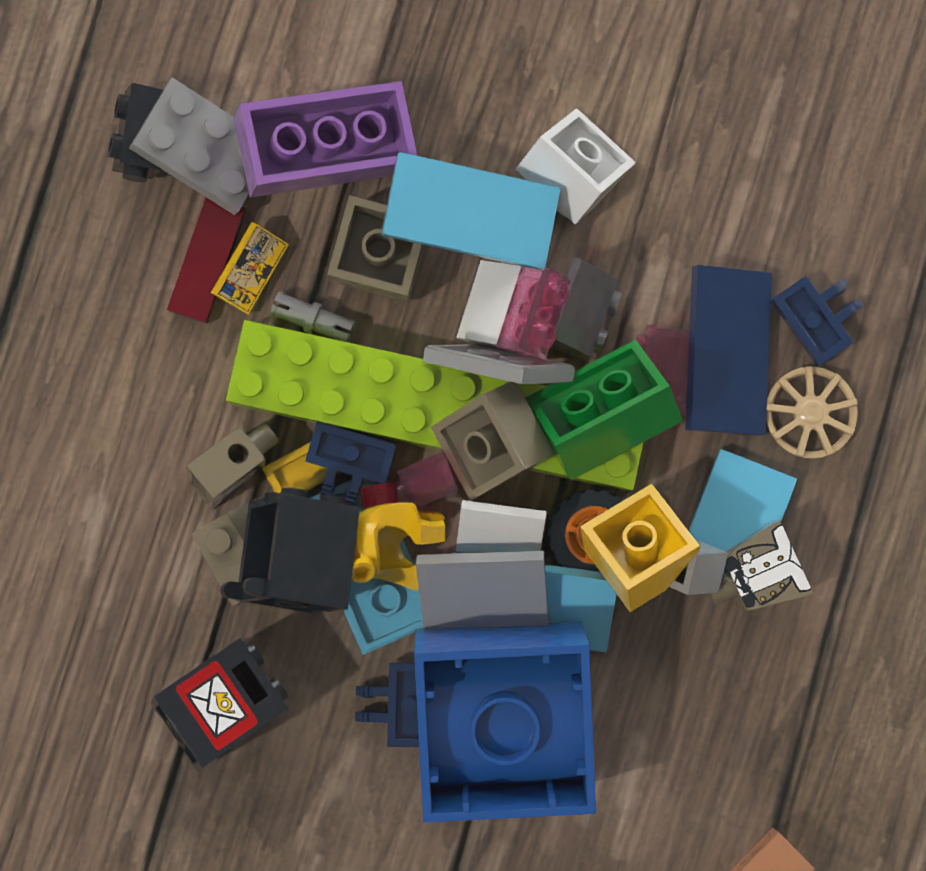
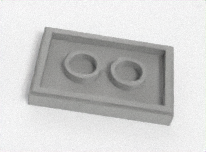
M480 344L428 345L424 349L423 362L518 384L573 382L575 367H572L570 364Z
M544 551L417 555L416 570L424 629L549 626Z

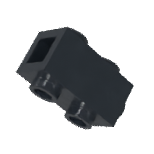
M131 83L124 94L119 93L117 96L114 118L120 119L118 134L112 133L108 157L114 158L112 171L123 173L122 177L126 180L146 182L147 179H153L161 169L129 149L163 92V89Z

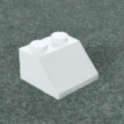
M576 108L537 140L515 170L525 180L561 188L557 211L576 225L595 208L636 162Z
M481 260L456 338L474 344L536 357L560 278L523 266Z
M462 500L456 552L540 551L546 511Z

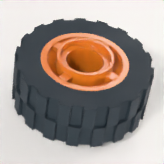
M589 489L580 490L562 499L558 506H555L552 510V516L547 522L546 542L549 545L551 556L559 567L600 572L584 550L581 526L619 504L623 499L608 491Z

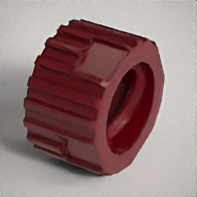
M395 483L359 488L362 509H368L381 504L398 503Z

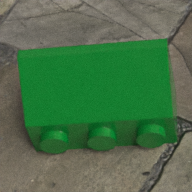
M636 339L575 371L573 382L552 383L525 398L555 452V457L570 480L683 421L670 385Z

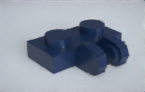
M804 276L771 300V303L817 367L853 343V340L840 323L864 306L860 299L852 300L836 315L833 314L825 303L846 290L849 284L845 278L819 294L808 277Z
M317 422L305 462L328 469L320 496H333L338 472L353 476L350 487L346 491L345 505L355 507L362 479L379 484L387 482L397 445Z
M389 662V686H356V695L362 698L388 696V712L361 710L355 712V721L388 723L387 747H419L415 663Z

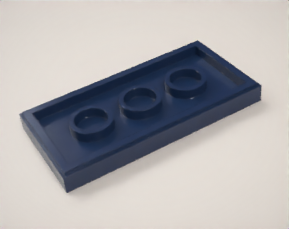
M704 265L692 267L685 430L752 436L766 435L772 273Z

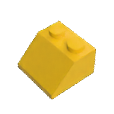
M652 484L581 526L585 552L629 612L666 591L700 551V545Z

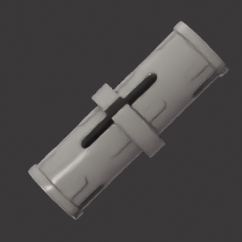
M281 291L277 293L274 301L289 306L290 309L286 310L272 304L270 316L302 326L303 332L309 334L315 331L334 340L349 341L351 335L337 330L336 326L353 332L356 320H350L322 309L323 305L317 302L311 305L286 295Z

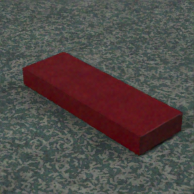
M205 198L167 307L169 312L205 324L208 323L217 297L211 291L230 260L246 213L245 207L242 206L239 212L233 215L210 199Z

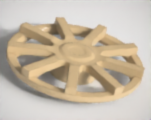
M802 367L785 374L771 389L767 398L766 423L774 440L787 452L803 458H821L838 451L853 435L857 423L858 403L849 385L837 373L835 374L830 370L820 367ZM813 374L830 379V382L818 396L814 394ZM805 375L806 396H801L788 381L797 376ZM838 385L847 400L827 404L826 398L834 387ZM781 387L796 401L795 406L773 404ZM849 407L848 425L829 416L831 411ZM772 412L793 414L794 420L777 431L773 422ZM825 424L844 432L842 437L832 446L823 429ZM800 426L803 428L798 448H795L788 444L782 436L795 427ZM811 430L817 432L823 450L805 451Z

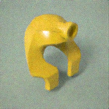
M414 503L381 504L359 513L352 580L356 583H365L372 578H378L402 585L413 591L419 590L416 565H413L402 553L401 541L406 536H410L415 544L420 545L445 542V517L438 511L418 512Z

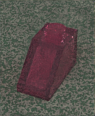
M444 451L397 471L400 480L394 483L396 484L400 503H414L417 510L458 495V488Z

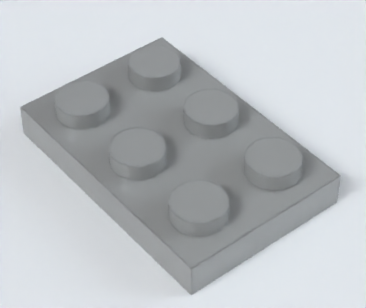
M172 77L129 149L235 215L242 207L249 191L234 117Z

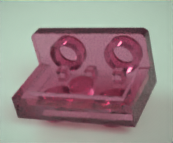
M521 267L496 346L505 351L546 360L549 348L553 345L556 338V326L562 307L565 306L569 297L571 280L554 269L544 268L543 271Z
M647 324L644 328V334L636 335V341L670 385L680 414H686L689 331L656 328V325Z

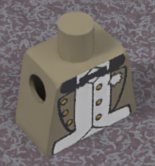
M265 423L261 424L249 435H246L239 427L187 465V480L213 510L262 470L266 461L263 454L279 443V440ZM234 454H240L245 458V461L238 464L232 462L229 457Z
M780 520L766 524L726 551L728 555L724 568L725 574L722 576L719 592L708 593L714 605L736 597L743 611L755 610L813 594Z

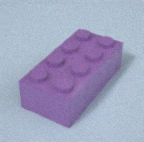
M402 81L242 103L239 105L234 116L250 198L393 176L398 152L417 156Z

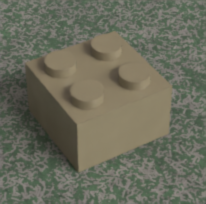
M349 195L327 273L330 282L409 303L424 245L381 236L387 205Z

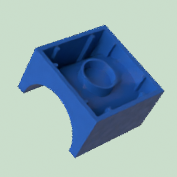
M582 621L549 623V626L415 630L414 659L423 823L596 814L590 651Z

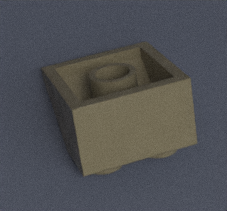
M509 382L482 394L431 427L470 501L555 455L518 384L514 382Z
M249 502L222 515L191 534L220 586L225 582L239 581ZM228 599L232 607L239 606L242 603H244Z

